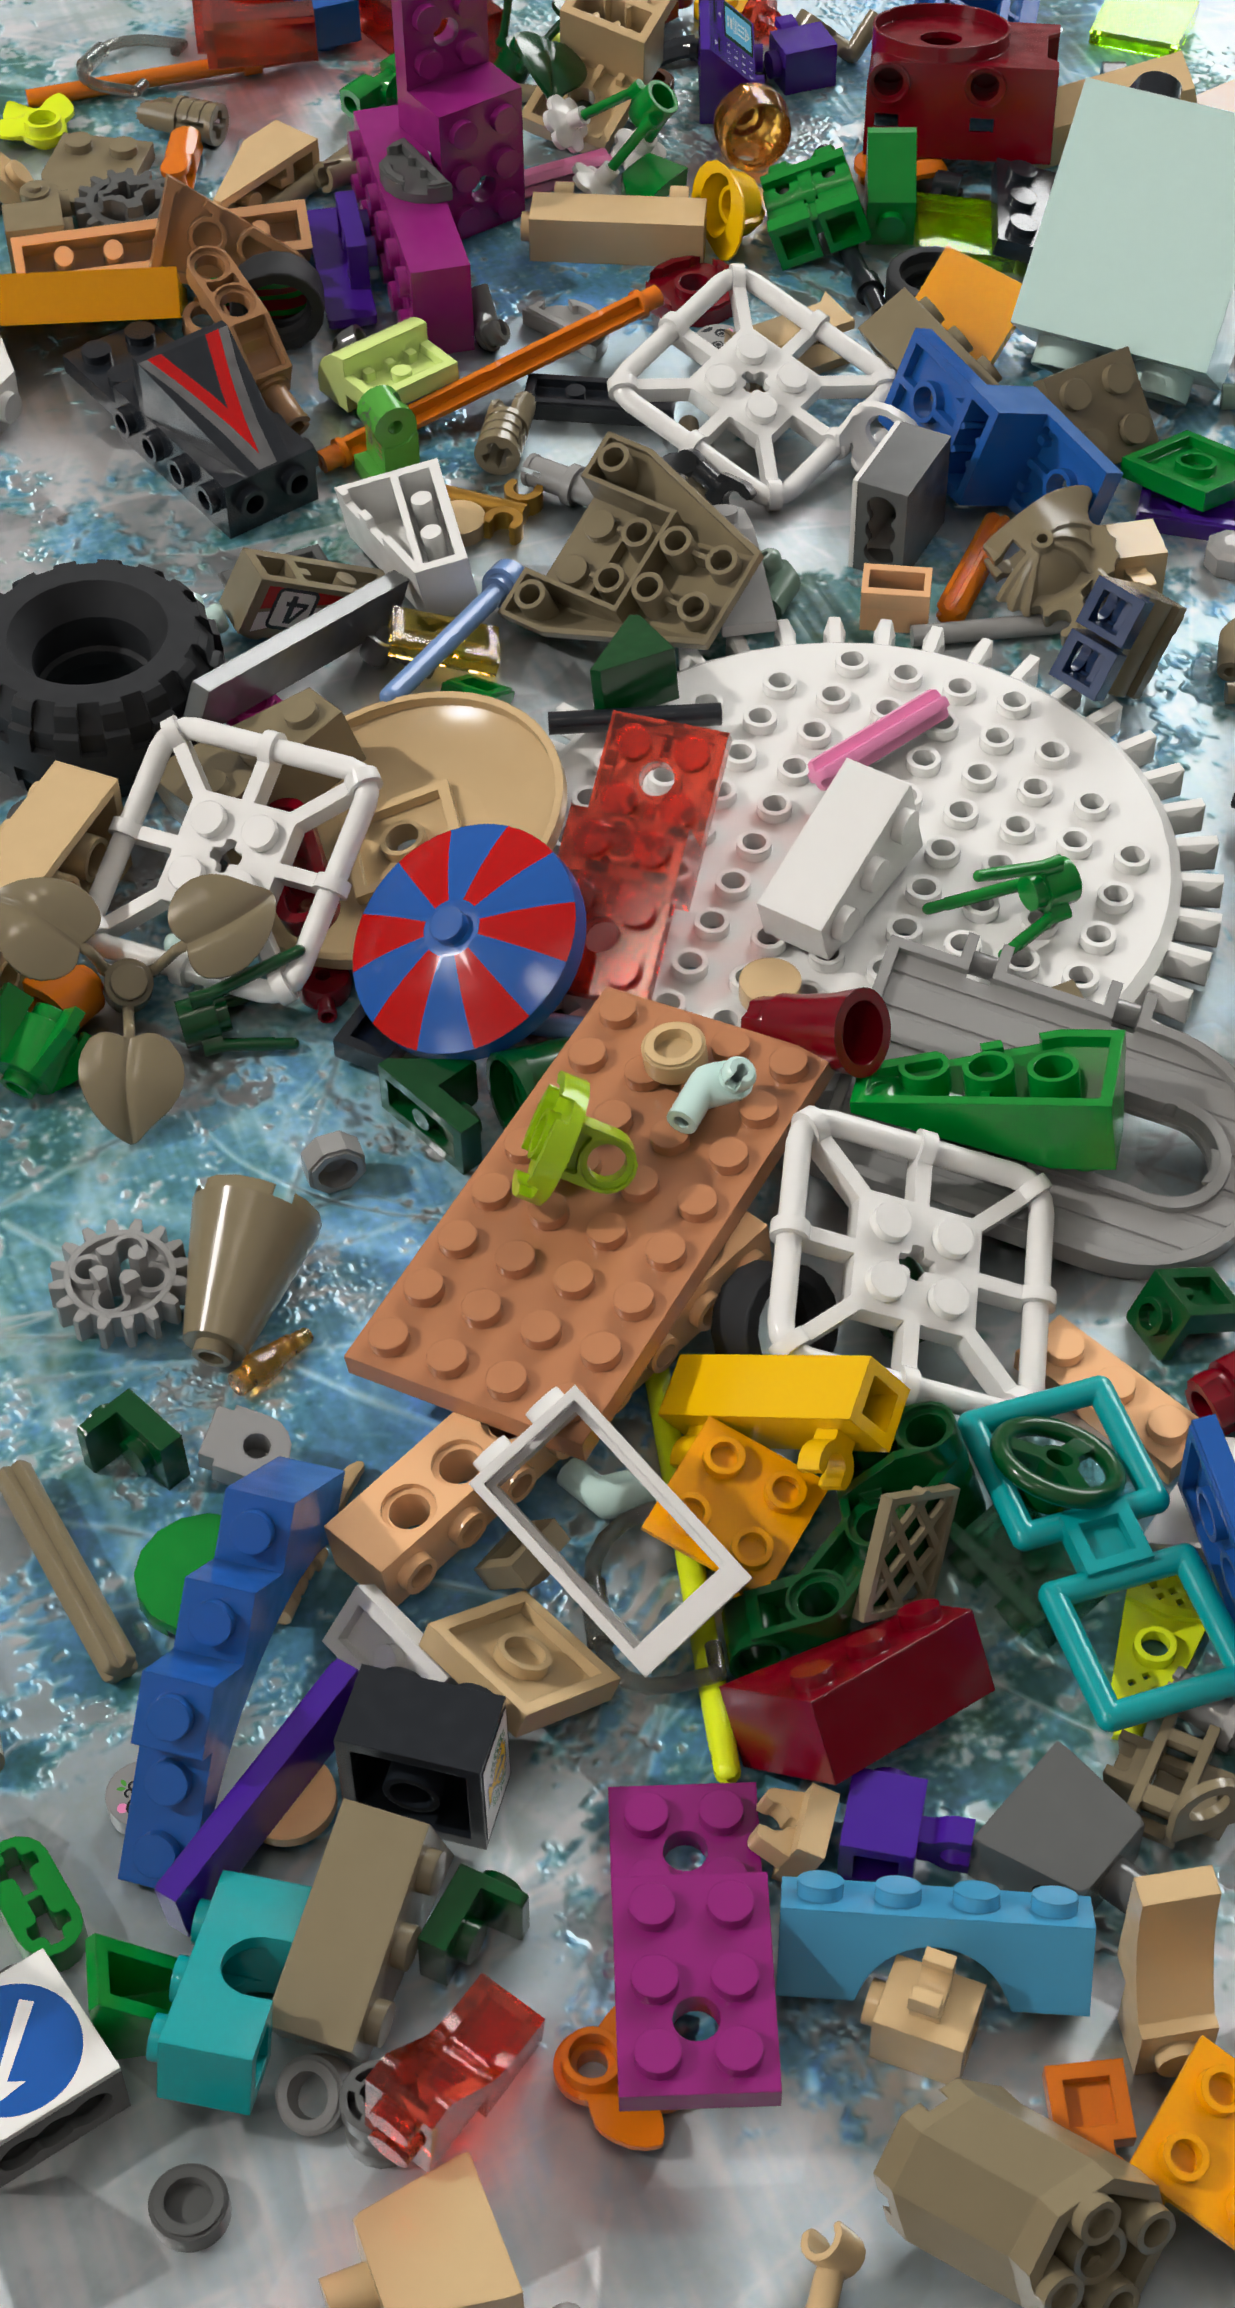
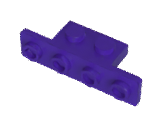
M354 190L335 192L336 207L307 210L313 245L312 256L314 265L324 286L325 314L329 329H346L353 324H357L360 327L374 325L378 321L371 291L369 267L378 266L375 239L374 236H371L367 208L358 209Z

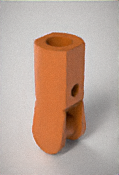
M189 126L174 129L170 134L165 158L160 166L163 177L166 178V173L192 189L195 186L196 173L203 151L199 130Z

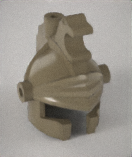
M1086 485L1068 486L1045 494L1002 526L983 544V550L989 557L984 559V564L995 582L997 583L1003 578H1007L995 599L998 602H1006L1007 608L1011 612L1020 610L1024 617H1030L1038 613L1043 615L1045 627H1049L1059 620L1070 623L1067 628L1060 632L1062 646L1072 628L1087 629L1075 622L1085 604V597L1091 592L1099 575L1115 577V568L1120 561V554L1115 547L1116 538L1110 535L1106 525H1096L1091 523L1089 519L1088 508L1093 493L1091 488ZM1013 542L1021 549L1009 559H1003Z

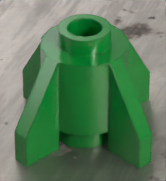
M6 982L0 990V1073L3 1075L0 1079L1 1084L21 1097L33 1099L36 1093L50 1095L79 1080V1058L85 1044L92 1036L87 1032H82L77 1039L75 1035L86 1012L77 1006L62 1011L55 1006L42 1002H37L32 1011L27 1012L34 998L12 983Z

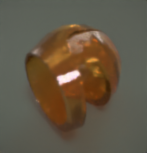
M757 82L741 83L723 97L715 110L713 119L714 134L722 156L732 167L745 172L760 171L778 161L787 150L791 140V116L788 105L771 86ZM747 155L753 157L754 159L751 161H745L738 158L737 156Z

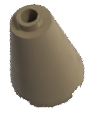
M238 1174L214 1175L207 1178L204 1189L200 1185L197 1186L192 1199L182 1338L184 1343L192 1349V1356L209 1366L228 1367L231 1362L241 1361L247 1357L317 1241L322 1227L319 1212L306 1199L295 1193L291 1204L273 1196L276 1184L263 1179Z

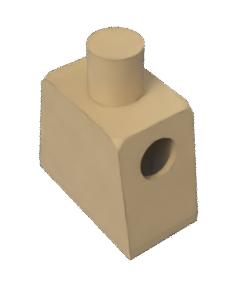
M469 2151L457 2155L360 2211L352 2220L357 2248L362 2262L318 2278L326 2308H524L522 2288Z

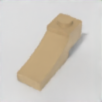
M1213 1865L1139 1876L1133 1879L1117 1951L1125 1980L1117 2020L1134 2075L1158 2072L1163 2077H1177L1200 2036H1205L1214 2044L1216 2042L1219 2024L1215 2014L1214 1942L1217 1914L1222 1893Z

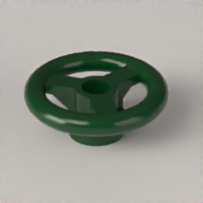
M1020 1416L1000 1424L991 1436L990 1452L995 1465L1010 1482L1017 1486L1024 1504L1039 1513L1052 1515L1069 1510L1070 1508H1101L1117 1500L1125 1489L1126 1473L1116 1453L1101 1439L1074 1424L1050 1417ZM1029 1436L1045 1437L1066 1444L1062 1446H1040L1018 1438ZM1088 1458L1093 1459L1104 1473L1105 1480L1099 1486L1090 1487L1078 1471L1080 1463Z

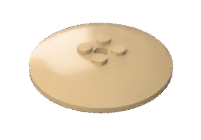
M432 691L396 697L388 702L381 701L345 715L366 757L363 763L377 767L383 781V786L379 790L376 810L348 878V882L352 885L347 900L340 901V914L335 923L328 929L314 966L353 970V950L357 929L362 914L376 888L400 860L415 848L437 835L464 826L498 824L523 830L544 842L552 851L554 850L565 821L567 809L565 771L556 748L547 733L533 718L522 710L490 696L470 692ZM342 779L341 781H339L331 789L342 784L344 780ZM349 809L317 826L327 863L330 860ZM416 839L410 847L397 851L398 846L403 842ZM275 913L272 933L282 953L294 947L298 937L291 935L286 930L277 913Z

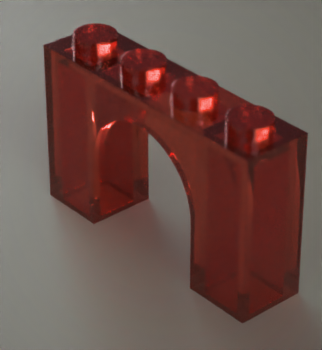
M192 0L198 55L207 54L209 70L319 61L312 0Z

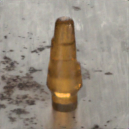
M300 1328L246 1355L241 1366L229 1373L228 1383L230 1387L240 1396H245L256 1387H267L283 1371L284 1366L313 1342L312 1332L308 1328Z

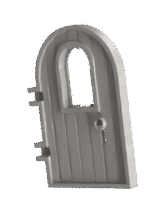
M971 932L968 934L961 957L891 935L872 987L883 998L890 1015L891 1039L885 1060L933 1051L944 1054L948 1059L960 1058L979 1053L980 1043L1001 1040L1004 1050L1040 1044L1039 1033L1059 1029L1121 1030L1110 1026L1111 1022L1134 1029L1133 1033L1126 1031L1124 1112L1180 1131L1195 1142L1204 1156L1207 1174L1201 1182L1204 1185L1202 1189L1184 1196H1164L1153 1192H1144L1138 1187L1091 1171L1050 1169L939 1138L970 1150L1018 1163L1033 1170L1037 1175L1044 1172L1053 1184V1187L1049 1190L1053 1198L1055 1212L1052 1258L1106 1276L1149 1280L1155 1269L1202 1267L1227 1252L1235 1244V1068L1203 1042L1186 1033L1151 1021L1159 995L1147 992L1141 1006L1120 999L1124 983L1112 980L1102 1005L1007 973L1015 947L1004 944L999 958L976 951L980 935ZM967 974L991 981L990 986L966 978ZM843 1073L840 1074L828 1110H836L912 1133L917 1132L851 1113L849 1102L856 1077ZM832 1137L871 1190L902 1199L905 1198L907 1158ZM811 1158L809 1175L828 1181ZM935 1166L932 1168L930 1207L973 1218L1015 1192L1011 1188ZM1028 1207L984 1235L1026 1249Z

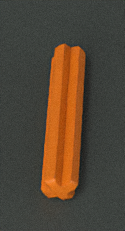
M990 512L983 518L937 602L939 610L936 613V617L940 622L965 620L990 573L984 564V559L989 557L983 550V544L1011 520L1006 514L999 516L995 512Z

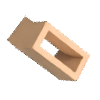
M864 563L859 630L875 631L881 619H891L894 631L897 633H910L911 625L928 624L933 568Z

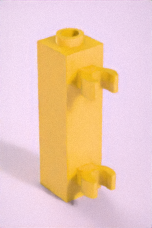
M680 1354L658 1415L684 1435L675 1442L671 1451L670 1465L674 1468H678L706 1420L711 1416L769 1449L800 1450L797 1469L801 1473L822 1474L818 1484L822 1490L845 1491L853 1477V1451L890 1452L910 1388L872 1356Z

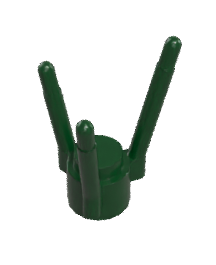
M296 945L208 988L188 993L189 998L174 1001L187 1049L202 1045L206 1057L230 1051L297 1049L300 1043L297 1038L293 1037L223 1038L222 1033L233 1030L228 1009L251 1001L231 994L224 995L302 957L306 952L303 945Z

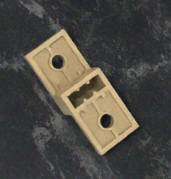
M566 0L560 9V42L567 45L580 57L586 66L587 77L579 88L567 93L562 98H571L575 102L586 100L595 104L627 89L636 79H641L647 85L663 62L664 23L678 0ZM537 85L522 110L523 130L552 141L551 132L546 129L543 122V113L548 110L547 98ZM631 99L591 118L590 123L587 124L588 133L583 138L584 147L579 153L605 148L608 152L610 151L615 142L616 133L624 127L629 119L628 111Z

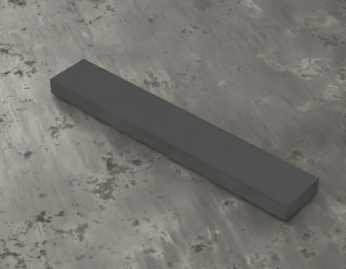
M396 570L388 572L193 680L183 717H197L224 724L360 646L367 636H374L378 628L383 626L393 627L397 624L410 579Z

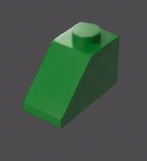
M868 127L864 213L873 239L865 241V245H914L917 181L916 127Z

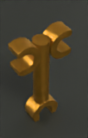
M512 478L504 485V498L445 484L450 501L468 500L477 503L484 509V538L491 539L494 533L500 529H508L509 544L514 546L519 544L524 538L523 525L526 524L528 517L536 515L543 509V485L537 484L531 493L518 494V479Z

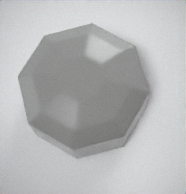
M1226 529L1209 536L1203 565L1216 578L1235 581V531Z
M335 1131L315 1137L301 1152L302 1169L309 1186L325 1193H333L351 1188L366 1172L365 1155L358 1138L342 1131Z

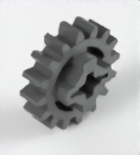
M127 168L125 172L121 173L107 170V178L104 180L92 176L90 178L91 187L80 186L79 197L74 199L78 229L158 218L166 178L161 177L152 180V173L149 170H146L140 176L134 175L132 168Z

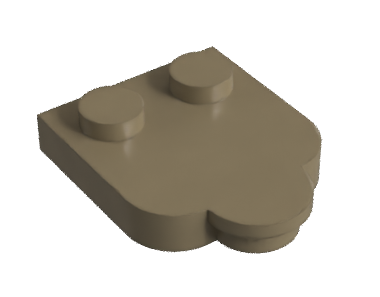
M81 131L64 132L42 170L41 178L55 184L58 190L68 189L72 215L76 216L74 199L79 197L80 186L91 187L90 178L92 176L99 177L102 180L106 179L107 170L121 173L125 172L127 168H132L134 175L140 176L146 170H150L155 160L154 144L150 141L135 140L128 136L112 138L93 136Z

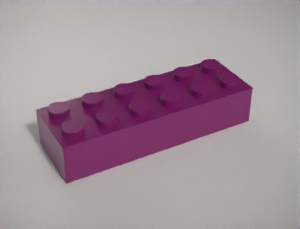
M398 105L353 111L355 131L347 132V142L351 161H356L357 173L350 175L351 188L355 192L360 209L367 208L371 236H374L380 277L382 283L387 284L392 312L397 311L398 323L410 317L424 320L427 324L428 340L447 354L475 350L471 267L447 201L435 204L404 201L385 191L380 182L379 162L387 155V147L391 143L404 137L432 164L428 150L399 126Z

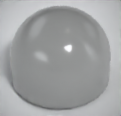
M327 2053L306 2054L292 2059L281 2071L275 2090L277 2109L284 2123L294 2132L304 2136L322 2135L341 2127L343 2121L340 2111L339 2093L344 2079L352 2069L342 2059ZM318 2074L327 2087L328 2100L322 2114L317 2118H311L300 2110L298 2096L305 2081L311 2076Z

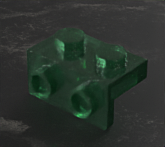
M994 1504L965 1530L953 1521L948 1539L955 1551L947 1557L949 1562L975 1590L986 1582L1002 1599L994 1606V1609L1020 1638H1025L1032 1631L1049 1649L1058 1640L1038 1600V1591L1046 1582L1077 1573L1063 1543L1058 1542L1030 1551L1016 1549L1011 1543ZM1025 1505L1032 1520L1043 1517L1039 1512ZM1108 1595L1074 1604L1073 1606L1079 1619L1081 1620Z

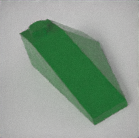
M1059 1029L1039 1033L1040 1044L1004 1050L1001 1040L980 1043L979 1053L960 1058L948 1059L944 1054L933 1051L887 1059L883 1061L880 1068L874 1074L866 1078H856L849 1102L850 1111L853 1114L914 1131L920 1128L938 1133L939 1138L1050 1169H1075L1082 1172L1116 1170L1123 1134L1126 1030Z

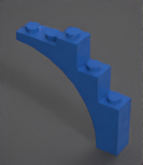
M278 1456L226 1487L215 1556L212 1560L185 1577L174 1648L142 1670L131 1744L139 1745L118 1873L119 1880L155 1888L154 1886L214 1812L235 1733L261 1659L297 1583L316 1555L329 1543L324 1525L338 1514L345 1475L344 1470Z

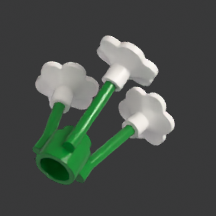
M636 79L627 89L587 108L585 106L578 107L573 99H563L557 94L547 99L548 110L543 113L544 125L551 132L552 141L556 148L559 150L568 149L571 153L582 151L584 147L583 138L588 133L587 124L590 123L592 117L631 99L628 114L631 122L637 128L634 131L622 128L616 133L614 138L616 145L611 150L612 159L611 161H604L599 168L576 162L572 167V171L575 174L572 180L577 188L586 194L620 195L619 190L612 182L619 175L618 168L621 165L626 170L649 152L666 158V149L661 143L657 142V135L667 120L678 110L677 97L666 83L655 79L645 85L641 79Z

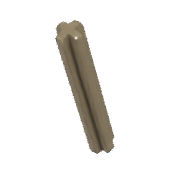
M17 1460L11 1466L2 1467L0 1469V1492L102 1680L109 1684H116L123 1678L131 1677L138 1669L136 1653L31 1463Z

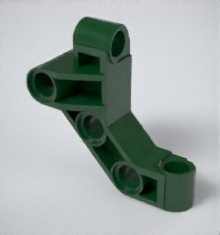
M934 1401L919 1402L905 1406L889 1453L853 1451L854 1472L852 1480L845 1491L837 1490L842 1520L800 1573L770 1581L771 1584L743 1591L744 1594L733 1598L724 1606L721 1616L729 1669L736 1679L883 1620L862 1623L852 1618L881 1494L911 1490L914 1486L923 1488L950 1483L959 1487L960 1493L948 1540L970 1533L982 1523L986 1515V1502L969 1460L957 1421L950 1408L943 1403ZM940 1498L929 1500L925 1504L928 1515ZM911 1503L900 1505L896 1509L899 1520L911 1506ZM917 1516L905 1531L908 1541L920 1526ZM926 1538L923 1539L913 1553L916 1561L920 1559L929 1547ZM897 1543L884 1558L888 1567L900 1553ZM904 1564L893 1579L896 1587L901 1584L909 1573L906 1564ZM886 1591L882 1593L873 1606L883 1605L888 1601L889 1598Z

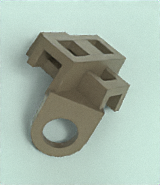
M1179 1713L1164 1717L1154 1742L1122 1729L1118 1738L1119 1754L1114 1766L1107 1764L1103 1771V1781L1134 1811L1139 1814L1142 1809L1168 1820L1166 1826L1140 1815L1145 1824L1143 1837L1174 1849L1177 1841L1199 1834L1219 1841L1227 1826L1235 1823V1774L1210 1764L1221 1728L1210 1724L1203 1740L1175 1728ZM1168 1747L1194 1757V1763L1192 1764L1167 1754Z

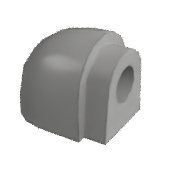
M218 1405L198 1452L199 1467L211 1470L213 1481L230 1486L278 1456L290 1458L292 1444L289 1432L281 1422L269 1415L236 1405L234 1410Z

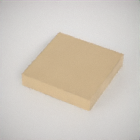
M526 1590L428 1623L418 1645L458 1684L474 1683L489 1689L493 1694L506 1696L508 1731L515 1738L612 1700L621 1680L619 1675Z

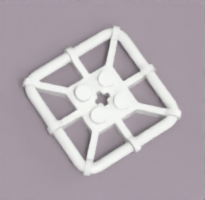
M731 263L728 269L713 276L676 312H667L659 320L658 329L630 354L608 379L607 389L611 400L617 402L626 412L678 448V452L690 448L697 449L707 459L706 462L719 473L728 472L751 483L757 492V495L751 501L765 506L766 511H781L782 505H786L798 498L835 459L842 460L851 452V444L843 447L835 446V434L841 425L829 428L809 414L807 410L818 399L867 398L865 401L885 403L897 371L891 369L882 359L830 324V317L818 309L813 312L762 275L746 269L744 263ZM729 291L736 334L718 349L692 331L690 326ZM747 291L801 328L782 348L753 329ZM818 340L867 375L820 376L797 359ZM670 345L675 346L702 365L690 378L637 379ZM746 383L761 385L765 393L760 390H754L752 393L745 390ZM688 401L710 418L698 430L694 429L690 432L650 402ZM873 416L872 419H871V421H870V424H871L878 416ZM790 428L816 446L817 449L782 482L778 479L773 443ZM726 429L755 449L760 481L710 446Z
M172 715L160 722L161 729L156 733L147 749L120 816H114L109 826L108 832L112 834V837L88 893L100 910L101 922L97 932L86 943L94 947L103 958L113 961L132 958L143 962L146 966L153 964L166 952L165 950L119 937L167 911L175 892L184 883L200 875H227L266 888L275 896L276 905L284 885L314 893L316 895L296 945H303L305 947V954L289 962L288 966L285 965L267 974V979L258 978L228 993L258 1003L275 1004L280 1002L283 1006H287L299 999L298 991L303 988L312 972L339 901L347 900L352 887L351 883L348 882V878L376 810L379 790L383 786L382 778L377 767L373 765H367L351 756L288 741L286 735L281 732L266 730L261 734L202 718L183 717L178 719L175 715ZM191 741L257 757V762L242 799L212 791ZM173 751L193 796L178 835L142 826ZM283 764L344 780L342 784L291 812L266 806ZM349 809L325 872L316 873L293 867L292 865L304 834ZM134 844L170 854L156 888L106 915ZM235 848V851L242 856L238 865L229 864L225 873L220 872L222 856L230 849ZM272 930L266 944L259 953L262 961L281 953ZM187 951L179 955L161 971L162 975L168 976L171 984L185 988L191 987L193 984L208 988L226 979H206L199 976L189 962Z
M808 1105L796 1112L791 1118V1127L785 1142L778 1215L773 1217L770 1222L769 1238L775 1244L767 1316L768 1335L772 1343L768 1348L771 1355H839L813 1348L809 1345L845 1322L854 1320L894 1331L891 1368H885L910 1388L905 1406L919 1402L934 1401L943 1403L951 1409L953 1414L961 1415L969 1410L1045 1390L1049 1315L1055 1312L1057 1304V1292L1051 1287L1055 1212L1053 1198L1049 1190L1053 1187V1184L1044 1172L1037 1175L1033 1170L1018 1163L939 1141L938 1133L920 1128L916 1133H912L836 1110L819 1109L812 1105ZM832 1137L907 1158L905 1198L902 1199L871 1190ZM811 1158L849 1208L847 1235L811 1226L810 1221L805 1218ZM935 1166L1011 1188L1015 1192L973 1218L930 1207L932 1168ZM1028 1207L1024 1285L979 1273L982 1235ZM806 1253L844 1264L840 1302L806 1324L795 1328L801 1254ZM908 1256L920 1264L924 1273L919 1277L918 1281L910 1278L909 1268L899 1264V1259H905ZM977 1301L1022 1314L1018 1385L975 1329ZM919 1338L952 1347L986 1394L921 1377V1372L917 1369Z

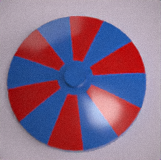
M498 824L470 825L447 831L424 842L400 860L385 876L362 914L354 942L353 976L357 995L365 1013L385 1036L405 1051L420 1058L467 1059L475 1061L489 1057L490 1053L503 1051L514 1046L541 1026L554 1012L576 976L583 956L587 928L586 910L579 885L567 865L544 842L514 827Z

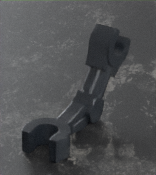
M685 449L679 452L668 453L662 457L677 473L692 477L707 490L705 497L712 506L730 504L729 496L733 491L739 493L746 501L754 499L757 495L756 490L748 481L728 472L719 473L706 462L707 459L697 449Z

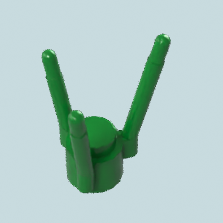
M1057 854L1040 861L976 870L973 873V879L976 882L1016 879L926 903L923 905L922 911L926 915H931L1018 892L1021 902L1028 910H1038L1045 914L1007 944L1015 947L1014 955L1054 924L1072 917V910L1069 904L1080 899L1082 881L1074 863L1069 858ZM1002 949L998 952V957H1000Z

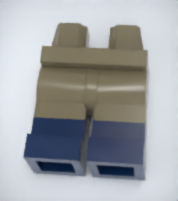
M1099 575L1075 621L1087 629H1071L1049 675L1092 701H1104L1107 694L1117 697H1125L1127 695L1132 699H1140L1147 684L1150 683L1169 642L1178 630L1187 609L1144 583H1134ZM1108 596L1107 601L1105 602L1104 606H1103V607L1101 608V610L1099 611V608H1100L1102 602H1103L1104 599ZM1081 648V651L1078 654L1077 658L1073 661L1077 651Z

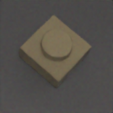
M555 1518L531 1521L559 1552L571 1540ZM511 1530L503 1536L474 1568L489 1590L512 1588L527 1590L535 1587L550 1575L548 1570Z

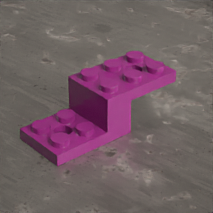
M391 0L399 126L431 153L433 166L452 184L453 200L447 201L461 240L521 217L522 211H525L522 87L489 61L487 0ZM448 17L445 30L440 35L434 37V32L439 28L441 21ZM482 176H485V181L482 187L478 191L472 193V190H474L478 185L480 178Z
M756 1782L608 1787L619 2112L781 2106L782 2083L767 1872H762L761 1857L751 1851L747 1845L749 1835L759 1824L758 1811H756L758 1803ZM686 1845L700 1850L706 1857V1860L700 1867L694 1870L681 1871L671 1867L666 1862L665 1857L675 1847ZM700 2011L712 2016L718 2023L719 2028L712 2037L706 2040L691 2041L682 2037L674 2028V2024L684 2014Z

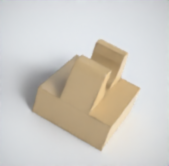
M812 1783L806 1792L770 1788L757 1803L756 1811L773 1817L782 1830H773L768 1826L758 1824L749 1835L747 1845L751 1851L774 1866L771 1879L782 1882V1876L798 1877L803 1872L816 1870L825 1860L840 1793Z

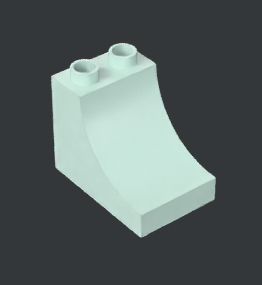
M1086 77L1010 321L1027 338L1037 342L1031 360L1032 365L1052 373H1058L1128 346L1146 398L1171 405L1186 406L1193 384L1221 391L1222 384L1225 382L1235 354V112Z

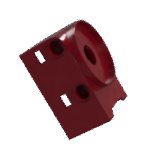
M951 3L908 4L881 12L873 21L871 61L866 90L863 154L867 152L868 127H897L874 125L875 113L898 114V127L917 128V157L996 162L998 157L1009 161L1023 160L1030 164L1050 165L1060 62L1057 60L1061 25L1008 22L1002 16L991 11ZM970 118L994 119L993 132L969 131Z

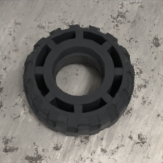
M98 559L97 563L76 564V561L54 565L53 570L38 575L33 572L12 583L10 591L5 594L0 593V771L8 775L12 783L28 792L31 785L35 781H40L56 760L118 778L121 798L129 796L147 749L156 733L161 729L160 722L172 715H175L178 719L183 718L192 681L225 663L221 636L215 619L207 618L204 605L195 598L194 593L182 582L176 579L168 581L165 579L162 571L141 564L137 567L123 565L120 560ZM191 741L193 746L200 743L196 741Z

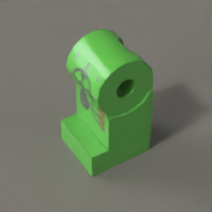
M379 385L369 389L362 395L357 406L358 416L365 425L367 451L354 454L355 472L361 480L420 463L415 414L406 404L401 402L398 392L393 387Z

